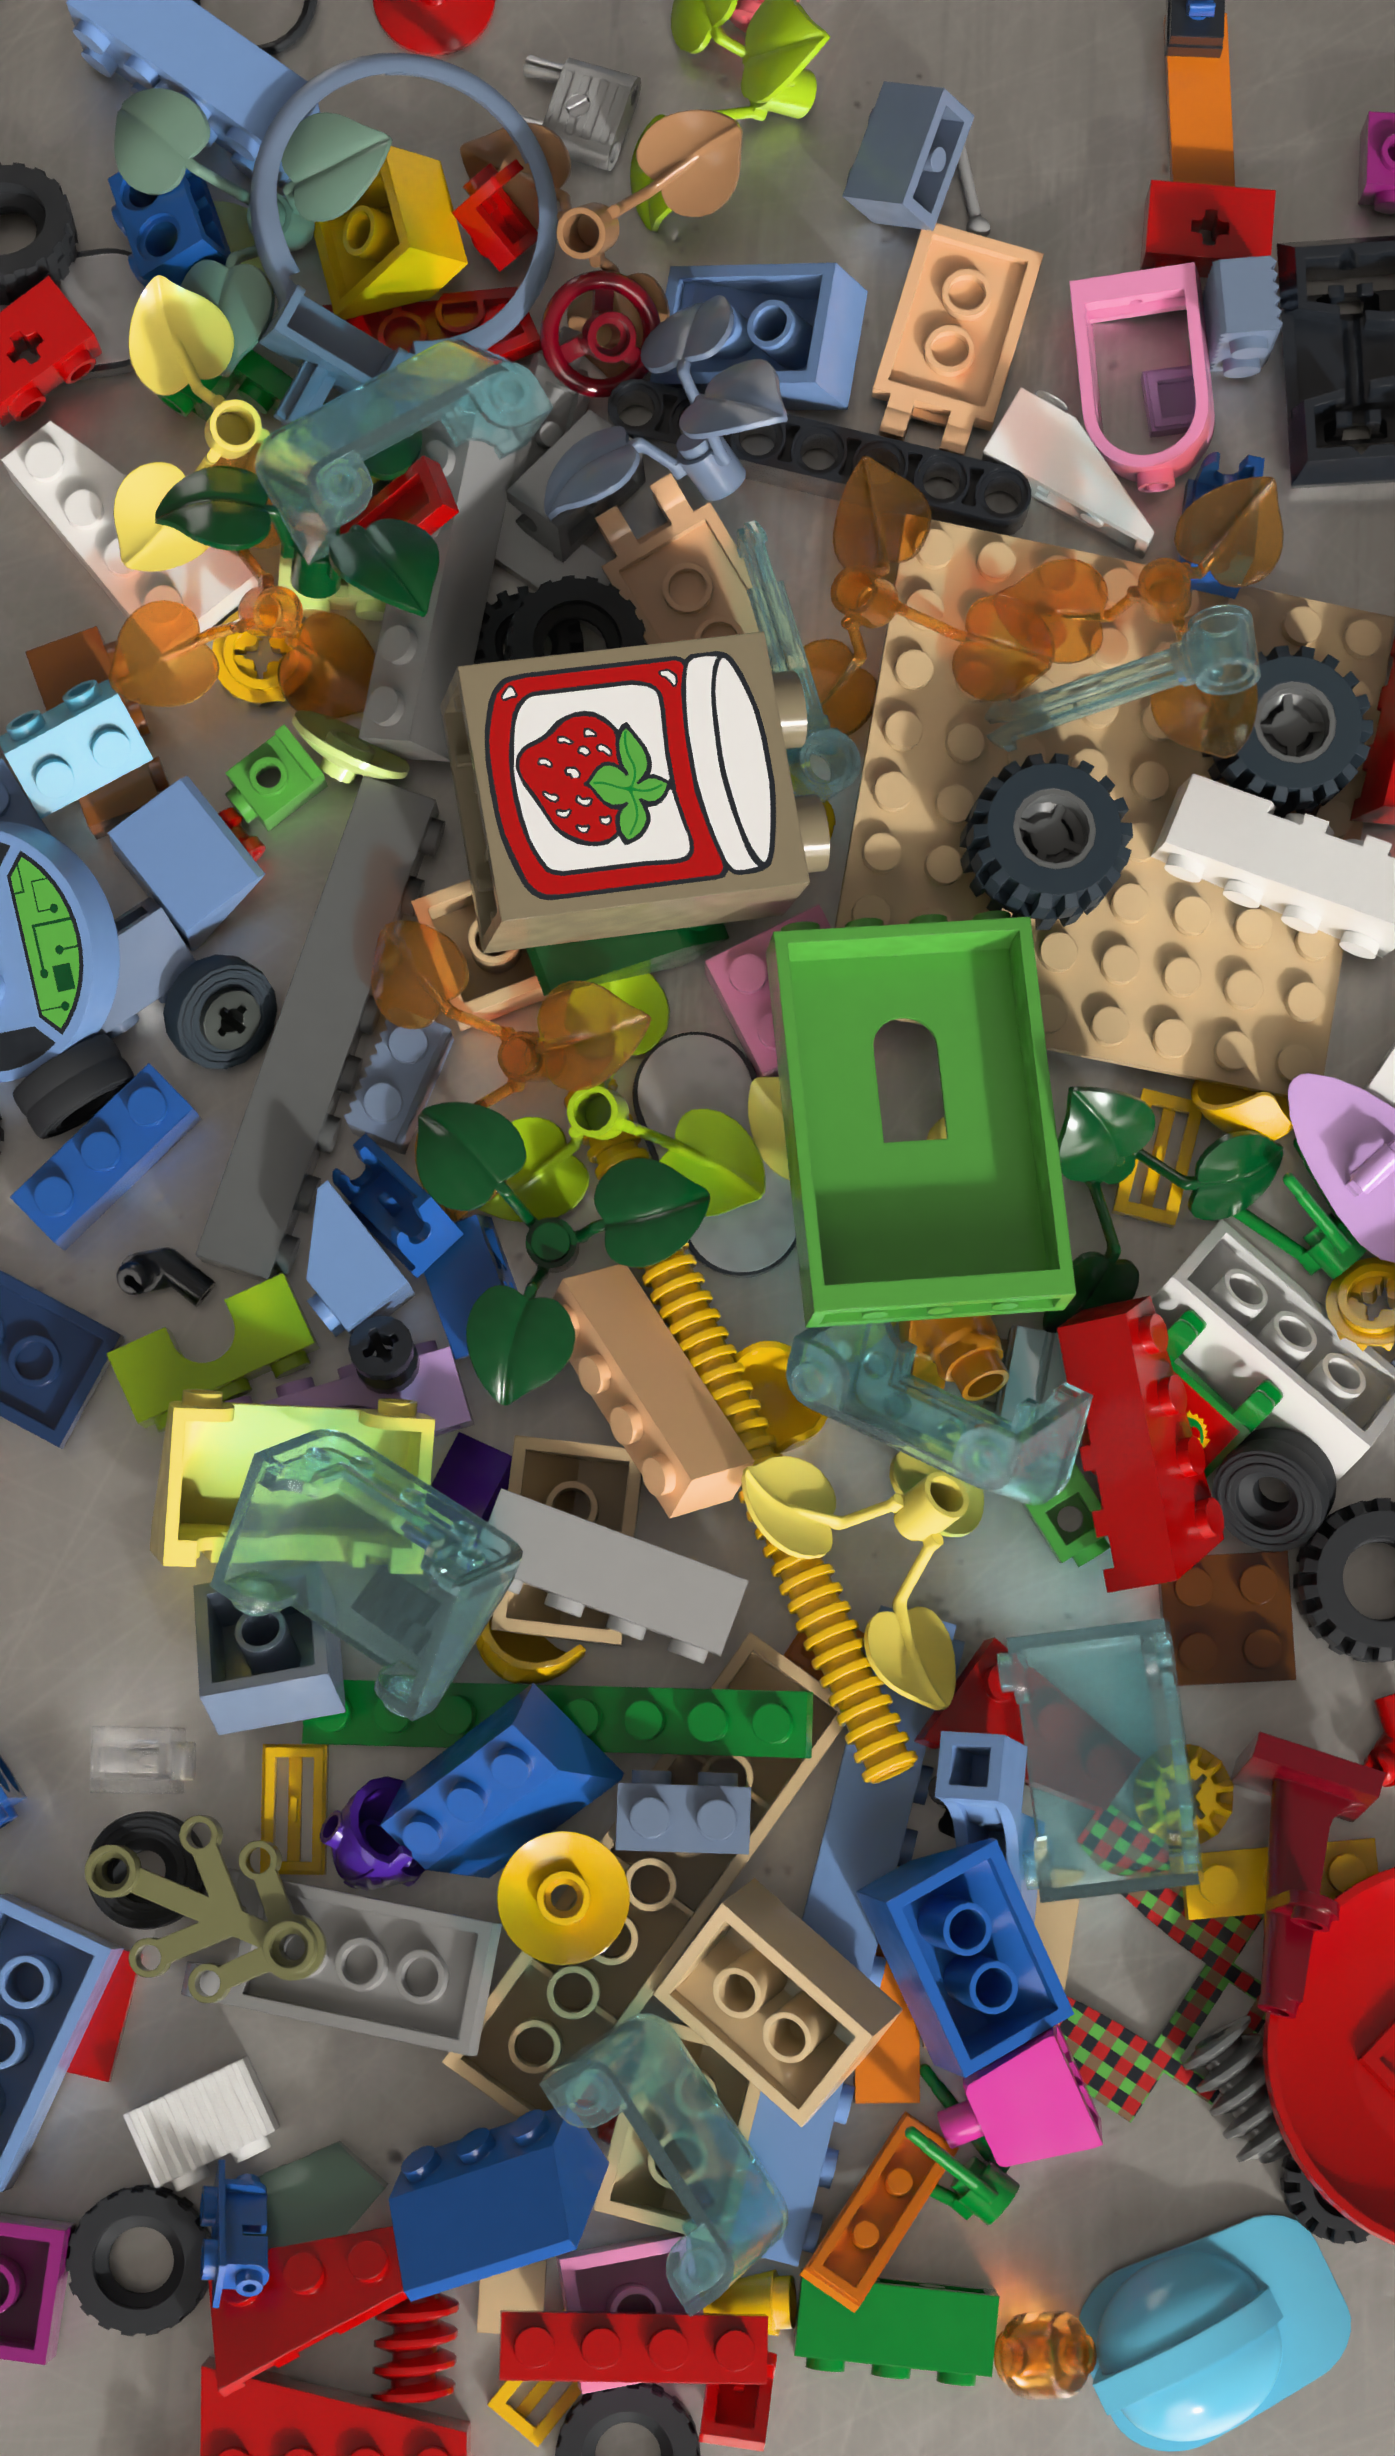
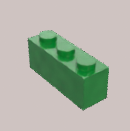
M800 2276L793 2343L794 2356L806 2357L805 2367L819 2371L844 2372L845 2362L872 2364L871 2374L878 2377L910 2379L911 2369L937 2371L936 2381L957 2386H975L976 2376L992 2377L1000 2296L996 2289L878 2277L860 2307L853 2313Z

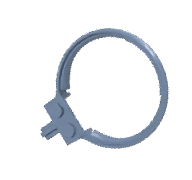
M378 53L361 56L339 63L309 80L283 105L268 127L254 163L250 188V217L256 250L262 267L273 287L277 299V310L258 343L299 367L273 415L274 418L282 422V426L290 431L296 430L303 435H307L332 388L353 401L368 400L376 403L385 396L399 371L448 366L487 350L503 339L520 323L540 295L550 272L557 242L558 209L552 174L541 146L524 118L507 99L478 76L449 62L425 55ZM380 74H385V76H414L437 81L462 92L483 106L508 132L525 164H529L538 196L539 227L535 252L523 282L510 301L493 318L480 327L451 338L434 341H413L409 353L401 347L392 350L304 296L306 289L299 284L296 285L290 279V276L300 272L285 240L277 206L279 166L289 139L300 121L324 97L338 88L353 81Z

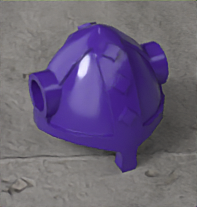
M389 1776L370 1780L349 1799L342 1811L336 1810L332 1812L324 1821L320 1832V1840L331 1847L336 1871L344 1880L343 1883L348 1887L365 1891L399 1884L409 1887L426 1871L412 1857V1851L397 1843L380 1826L404 1780Z

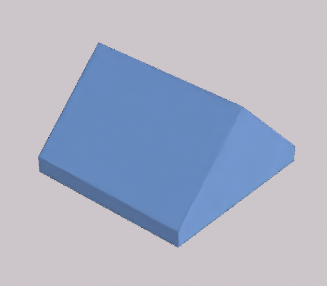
M188 776L177 780L108 832L114 854L147 896L162 907L191 951L199 948L265 875L264 871Z

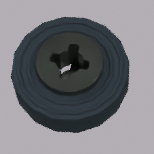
M215 954L191 964L179 974L170 988L163 1012L166 1033L179 1053L189 1060L205 1068L228 1069L245 1063L262 1049L274 1028L277 1003L275 991L261 970L240 957Z

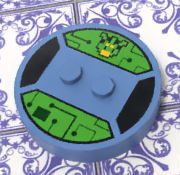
M0 822L1 1083L27 1077L51 1058L58 1056L84 1040L96 1037L111 1010L117 990L120 967L119 940L112 910L105 893L90 869L77 854L52 835L37 828L13 822Z

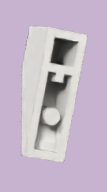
M1021 387L985 447L982 460L1009 466L1020 471L1028 479L1032 498L1143 559L1155 532L1076 417L1067 413L1069 410L1067 405L1056 396L1041 390H1037L1033 394Z

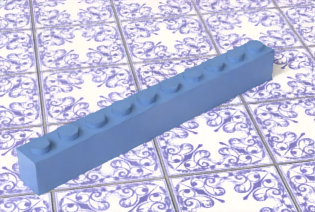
M881 1605L878 1613L882 1611L893 1612V1608ZM942 1621L952 1641L957 1677L965 1641L953 1639L956 1624ZM885 1683L880 1688L882 1694L891 1695L893 1702L889 1706L890 1712L899 1714L901 1722L897 1725L899 1732L908 1733L910 1740L905 1745L908 1751H916L918 1759L914 1762L913 1767L899 1775L875 1784L871 1782L866 1783L861 1776L866 1770L863 1763L857 1764L853 1758L854 1753L857 1752L855 1744L848 1745L845 1743L802 1920L879 1988L884 1974L886 1958L875 1955L878 1940L856 1891L895 1870L897 1866L900 1867L912 1860L918 1831L907 1828L912 1804L925 1805L929 1782L932 1779L934 1767L922 1765L927 1746L916 1743L914 1740L935 1710L898 1694ZM843 2082L802 2128L765 2094L760 2092L721 2247L797 2267L802 2251L814 2253L823 2215L812 2212L818 2186L827 2189L831 2187L839 2150L828 2148L833 2123L837 2122L846 2125L855 2086Z

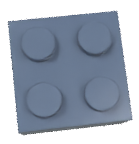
M320 1562L193 1585L199 1697L218 1735L346 1712L338 1603Z

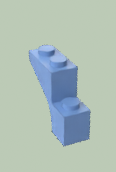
M941 1731L935 1797L940 1799L949 1810L954 1826L956 1847L988 1838L997 1839L1031 1918L1035 1923L1044 1823L1022 1813L1028 1747L1006 1735Z

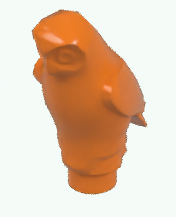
M992 1315L899 1321V1338L905 1367V1381L910 1383L912 1393L915 1395H939L944 1391L945 1382L949 1381L957 1385L963 1399L977 1401L998 1392L1009 1380V1373L1002 1362L1003 1351L1001 1341L992 1320Z

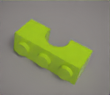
M283 1273L224 1300L234 1321L235 1334L228 1351L214 1361L199 1363L186 1359L173 1333L166 1327L106 1353L139 1425L148 1428L155 1424L158 1432H164L169 1403L172 1401H182L183 1390L203 1389L219 1391L223 1393L222 1402L251 1392L252 1388L249 1381L272 1371L275 1378L279 1379L311 1364L307 1354L320 1348L294 1290Z

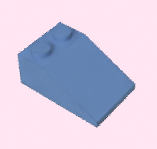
M836 262L670 266L665 293L670 316L688 306L704 303L717 295H722L727 299L734 314L731 334L720 351L707 359L691 362L690 373L698 393L705 394L709 382L723 370L744 361L762 359L768 361L773 366L779 377L781 398L785 409L848 410L868 291ZM677 367L664 373L651 372V382L684 389L677 374Z

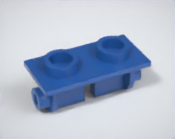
M221 2159L218 2160L214 2186L202 2187L200 2201V2226L211 2227V2239H203L200 2278L201 2280H212V2308H219L222 2289H235L242 2296L252 2297L261 2293L263 2286L269 2280L268 2236L243 2235V2233L266 2234L267 2188L261 2183L260 2178L254 2174H242L236 2179H225V2160Z

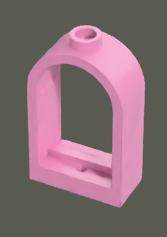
M1195 263L1069 281L1082 413L1088 435L1111 470L1127 480L1137 482L1138 491L1154 493L1169 490L1175 487V478L1188 472L1201 460L1210 445L1215 427L1202 286ZM1186 309L1196 398L1195 414L1192 423L1185 435L1176 444L1164 451L1149 455H1137L1122 451L1111 444L1105 438L1103 432L1092 323Z

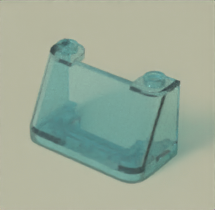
M449 339L429 347L271 433L264 439L256 455L255 470L262 487L268 494L272 504L278 509L282 521L309 565L329 554V545L337 537L335 532L338 527L355 519L366 509L372 497L373 482L363 461L438 420H441L456 447L467 441L484 442L494 448L496 455L501 460L525 447L554 407L537 378L526 367L464 340Z
M891 1322L813 1327L794 1337L787 1363L786 1379L790 1391L806 1407L972 1486L1032 1506L1045 1504L1067 1486L1092 1402V1394L1064 1382L1052 1391L1049 1399L1044 1403L1027 1398L1018 1404L1012 1422L911 1375L917 1346L908 1341L901 1343L893 1331Z
M319 1429L254 1453L210 1587L230 1599L236 1609L251 1616H265L268 1613L280 1611L289 1606L294 1607L383 1666L384 1668L378 1672L374 1690L377 1696L383 1701L384 1706L390 1712L414 1721L431 1713L440 1703L515 1579L523 1550L510 1536L360 1440L340 1431Z
M1165 1618L1006 1638L1008 1652L997 1654L999 1679L1002 1693L1014 1692L1016 1702L1020 1708L1024 1745L1028 1747L1026 1763L1036 1836H1034V1850L1023 1851V1867L1027 1890L1039 1889L1040 1903L1203 1883L1201 1847L1169 1621Z
M639 2013L629 2017L544 2074L539 2085L557 2113L573 2126L578 2128H595L623 2112L691 2216L681 2225L685 2236L680 2238L671 2248L666 2259V2277L670 2287L690 2317L718 2299L783 2237L788 2225V2207L783 2195L674 2028L664 2018L652 2013Z

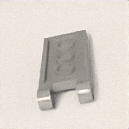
M228 1868L241 1904L247 1907L246 1912L268 1921L254 1879L246 1877L241 1870ZM282 1880L294 1913L314 1920L325 1935L326 1955L322 1965L311 1976L296 1981L280 1979L271 1972L265 1973L232 1987L228 1995L221 2001H218V2003L457 2054L477 2056L502 1924ZM203 1883L201 1893L208 1895ZM296 1934L290 1935L284 1943V1950L289 1958L297 1960L305 1951L303 1939ZM240 1940L237 1958L258 1947ZM187 1961L181 1991L182 1995L193 1998L188 1988L189 1976L193 1969L205 1963ZM210 1970L204 1972L200 1978V1987L205 1994L212 1996L217 1993L220 1987L218 1975Z

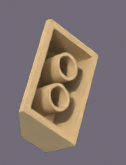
M515 1435L508 1491L635 1538L642 1475L625 1448ZM523 1583L519 1595L496 1587L491 1630L622 1647L624 1634L605 1627L610 1615L586 1606L581 1618L544 1604L548 1592Z
M755 1878L721 1903L653 1994L801 2128L864 2060L903 2010Z
M649 2015L643 2016L607 2156L609 2166L599 2189L594 2210L722 2244L761 2091L683 2022Z

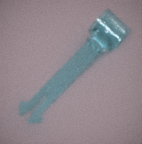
M756 520L743 524L744 528L737 529V552L739 558H744L752 588L747 590L758 630L765 633L771 671L794 670L800 678L807 709V736L805 744L800 748L786 749L794 796L817 794L822 803H825L856 780L861 766L860 754L852 739L840 732L839 728H831L828 715L823 713L783 580L776 581L765 545L768 541L766 532ZM811 754L820 756L827 762L831 773L830 781L819 778L813 772L810 764Z
M1228 604L1208 607L1191 617L1188 622V631L1183 633L1182 640L1172 643L1169 649L1011 702V699L1006 694L999 696L984 717L990 724H1006L988 734L987 738L996 746L1011 752L1017 750L1016 740L1181 684L1184 687L1196 684L1198 689L1212 695H1230L1245 691L1254 686L1261 677L1252 614L1246 608Z

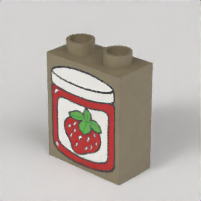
M764 631L457 667L440 704L483 954L782 916L810 883L809 873L825 871L828 868L830 860V835L823 803L817 794L794 796L786 749L803 747L806 741L807 709L803 687L798 674L794 670L771 671Z

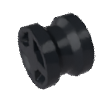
M375 1316L364 1320L353 1331L349 1340L348 1351L360 1381L368 1389L378 1394H393L404 1390L413 1383L419 1372L420 1358L413 1343L411 1333L402 1321L391 1316ZM384 1345L391 1346L393 1349H386Z

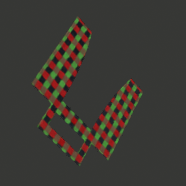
M1108 1805L1103 1811L1092 1812L1075 1838V1844L1094 1867L1137 1910L1174 1941L1206 1963L1154 2045L1114 2020L1067 1996L1074 2015L1060 2022L1059 2027L1090 2096L1131 2123L1163 2072L1212 2105L1220 2091L1214 2090L1199 2093L1196 2087L1204 2077L1193 2069L1185 2070L1184 2063L1180 2061V2058L1229 1983L1255 2000L1246 2015L1251 2016V2023L1241 2035L1259 2033L1263 2027L1266 2012L1257 2007L1261 1994V1981L1234 1962L1262 1921L1264 1914L1186 1920L1180 1853L1168 1845L1160 1843L1161 1840L1152 1834H1147L1142 1827Z

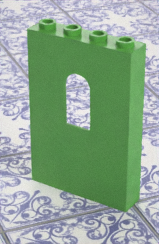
M996 910L979 913L972 920L948 921L944 915L928 914L911 919L909 924L884 925L883 920L878 918H861L848 922L844 928L820 929L818 923L805 921L785 925L781 928V931L773 932L766 950V962L805 1328L1064 1310L1076 1295L1031 918H1011L1009 912ZM895 1019L917 1021L930 1031L935 1040L947 1139L884 1143L873 1044L878 1030L889 1021Z

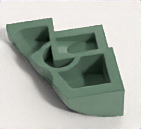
M341 2141L314 2151L306 2157L281 2165L258 2176L268 2192L266 2234L243 2233V2235L268 2236V2249L346 2235L383 2192L388 2183Z

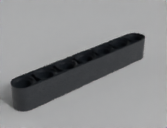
M630 379L621 382L612 390L608 399V422L613 426L624 427L632 439L642 437L676 459L679 451L676 443L682 435L679 426L680 418L691 404L684 389L642 379ZM632 405L644 406L653 414L646 424L640 426H630L624 423L619 416L626 407ZM787 414V422L723 436L745 468V479L905 517L913 515L1010 536L1022 528L1031 502V487L1028 479L1020 471L1012 467ZM763 434L773 441L774 447L766 454L752 455L744 450L741 442L749 435ZM813 448H823L834 456L835 462L826 469L815 470L803 462L802 456ZM875 462L885 463L895 471L896 477L886 484H875L864 476L863 469ZM934 477H944L955 485L957 492L949 498L937 499L925 490L924 483ZM1004 491L1016 499L1018 507L1009 513H997L989 508L985 498L990 493Z

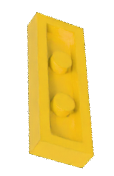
M1375 1838L1328 1841L1320 1888L1321 1895L1334 1899L1351 1886L1379 1873ZM1268 1847L1179 1854L1186 1920L1264 1914Z

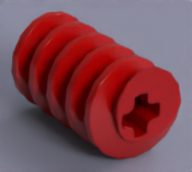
M440 2292L412 2302L406 2299L396 2304L393 2308L387 2309L375 2316L376 2321L393 2327V2334L374 2340V2347L391 2353L392 2361L372 2368V2374L391 2381L390 2388L372 2393L371 2397L373 2399L383 2402L421 2403L434 2401L455 2391L456 2383L451 2378L437 2373L454 2367L457 2363V2356L454 2352L439 2347L440 2344L455 2340L458 2336V2329L454 2325L440 2320V2318L456 2313L459 2310V2302L455 2298Z

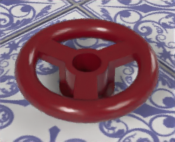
M607 270L582 273L564 283L554 293L545 308L540 327V343L544 359L553 375L570 390L588 397H610L612 390L621 382L630 379L643 380L649 373V370L641 361V349L650 332L661 323L659 314L646 290L630 277ZM593 290L592 316L584 323L582 333L559 344V326L565 310L577 297ZM614 292L626 297L639 313L643 328L641 348L635 346L636 330L631 320L624 314L613 311ZM608 324L612 331L611 339L606 345L600 346L596 338L597 331L602 325ZM588 354L597 360L607 363L623 361L629 367L616 376L597 379L580 374L569 363Z

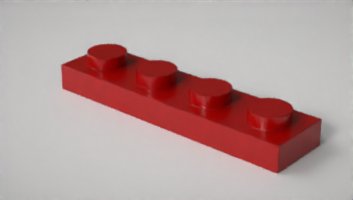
M500 2310L499 2381L767 2385L768 2316L766 2314Z

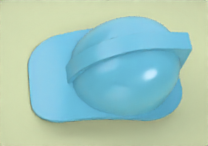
M1262 2215L1249 2218L1188 2244L1125 2266L1110 2274L1097 2285L1087 2298L1078 2320L1077 2340L1082 2357L1093 2378V2387L1107 2416L1111 2415L1120 2431L1139 2445L1158 2451L1173 2452L1194 2449L1215 2440L1327 2373L1339 2361L1347 2347L1351 2333V2316L1342 2293L1310 2231L1297 2220L1281 2215Z

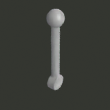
M964 145L957 166L970 219L966 225V231L987 237L990 233V224L987 219L981 216L968 154Z

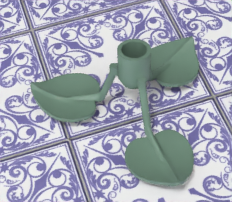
M161 88L142 90L127 98L122 103L121 109L117 112L114 139L115 159L118 170L124 180L140 192L148 195H161L172 191L180 184L187 168L196 176L249 206L247 210V223L253 235L250 217V192L193 159L203 150L210 138V126L200 106L181 93ZM316 113L300 121L289 139L281 160L285 173L292 181L283 187L285 196L277 193L279 219L290 252L298 251L310 242L314 234L315 222H326L343 215L362 197L376 178L392 144V138L389 135L336 113ZM255 245L230 253L226 265L213 260L197 262L186 274L180 286L205 297L216 305L231 325L234 335V349L227 368L220 375L223 377H229L239 361L258 344L274 314L275 294L268 277L262 270L253 265L241 264L244 261L259 257Z

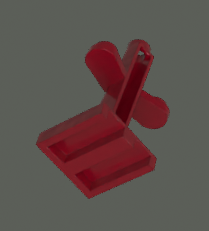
M1259 1732L1237 1757L1231 1781L1235 1785L1271 1796L1266 1902L1263 1921L1261 1994L1257 2007L1272 2015L1293 2019L1296 2018L1298 2007L1303 2002L1314 1931L1328 1932L1331 1922L1339 1921V1903L1320 1894L1331 1823L1335 1817L1353 1823L1379 1798L1386 1772L1263 1732Z

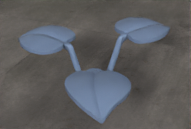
M714 296L704 303L688 306L672 314L650 332L641 349V361L650 372L664 373L677 367V374L691 404L680 418L679 426L683 434L676 443V447L679 450L677 458H673L642 437L629 441V435L622 426H613L594 432L575 443L566 451L551 473L544 500L545 514L550 521L561 512L592 504L619 490L635 473L640 461L639 453L646 454L667 467L676 480L688 475L700 494L707 501L723 499L740 487L745 479L746 470L723 436L787 422L788 418L781 398L779 377L773 366L766 360H748L723 370L709 382L705 394L699 395L690 373L691 362L707 359L719 352L728 340L733 328V310L724 296Z

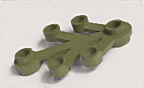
M192 1816L182 1824L179 1832L181 1845L187 1852L193 1855L208 1895L142 1868L138 1855L124 1845H105L99 1847L87 1859L85 1879L90 1889L97 1895L106 1898L126 1896L131 1892L198 1921V1923L162 1938L150 1937L137 1941L129 1953V1964L137 1975L145 1978L161 1976L168 1971L172 1962L231 1937L258 1947L223 1965L205 1963L193 1969L188 1979V1988L193 1998L201 2003L221 2001L228 1995L232 1987L268 1972L288 1981L307 1978L314 1974L324 1961L326 1955L325 1935L314 1920L294 1913L278 1872L282 1865V1855L278 1847L272 1842L257 1840L246 1844L242 1848L238 1860L242 1873L246 1877L254 1879L268 1921L244 1911L219 1848L223 1839L222 1827L211 1816ZM200 1822L206 1824L211 1830V1840L203 1848L197 1847L191 1839L193 1827ZM259 1847L265 1849L271 1859L269 1868L263 1873L256 1872L250 1864L252 1852ZM116 1858L121 1859L127 1867V1875L119 1884L112 1882L107 1873L108 1865ZM292 1934L300 1936L305 1944L304 1954L297 1960L289 1958L284 1950V1943ZM148 1945L155 1946L161 1954V1961L154 1970L147 1969L141 1962V1953ZM207 1970L215 1972L220 1979V1987L217 1993L212 1996L205 1994L200 1987V1978Z

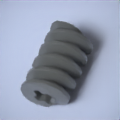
M1244 2016L1221 2027L1195 2046V2051L1184 2062L1183 2066L1185 2070L1206 2067L1209 2073L1196 2087L1197 2091L1204 2093L1219 2090L1222 2096L1209 2110L1211 2115L1232 2113L1235 2117L1222 2133L1225 2139L1246 2136L1248 2142L1236 2155L1238 2162L1259 2159L1261 2163L1267 2164L1290 2154V2151L1280 2133L1271 2108L1265 2081L1263 2056L1254 2058L1263 2047V2037L1258 2033L1241 2035L1251 2023V2016Z

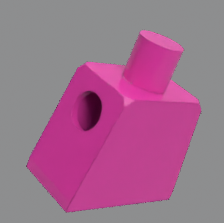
M1058 2024L970 2076L963 2077V2088L968 2100L937 2112L941 2130L951 2149L985 2136L996 2163L1002 2167L1084 2151L1103 2145L1101 2118Z

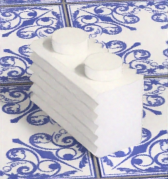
M248 2056L123 2115L155 2188L171 2181L175 2192L211 2176L207 2163L231 2153L236 2164L270 2148L271 2145L266 2135L280 2127Z

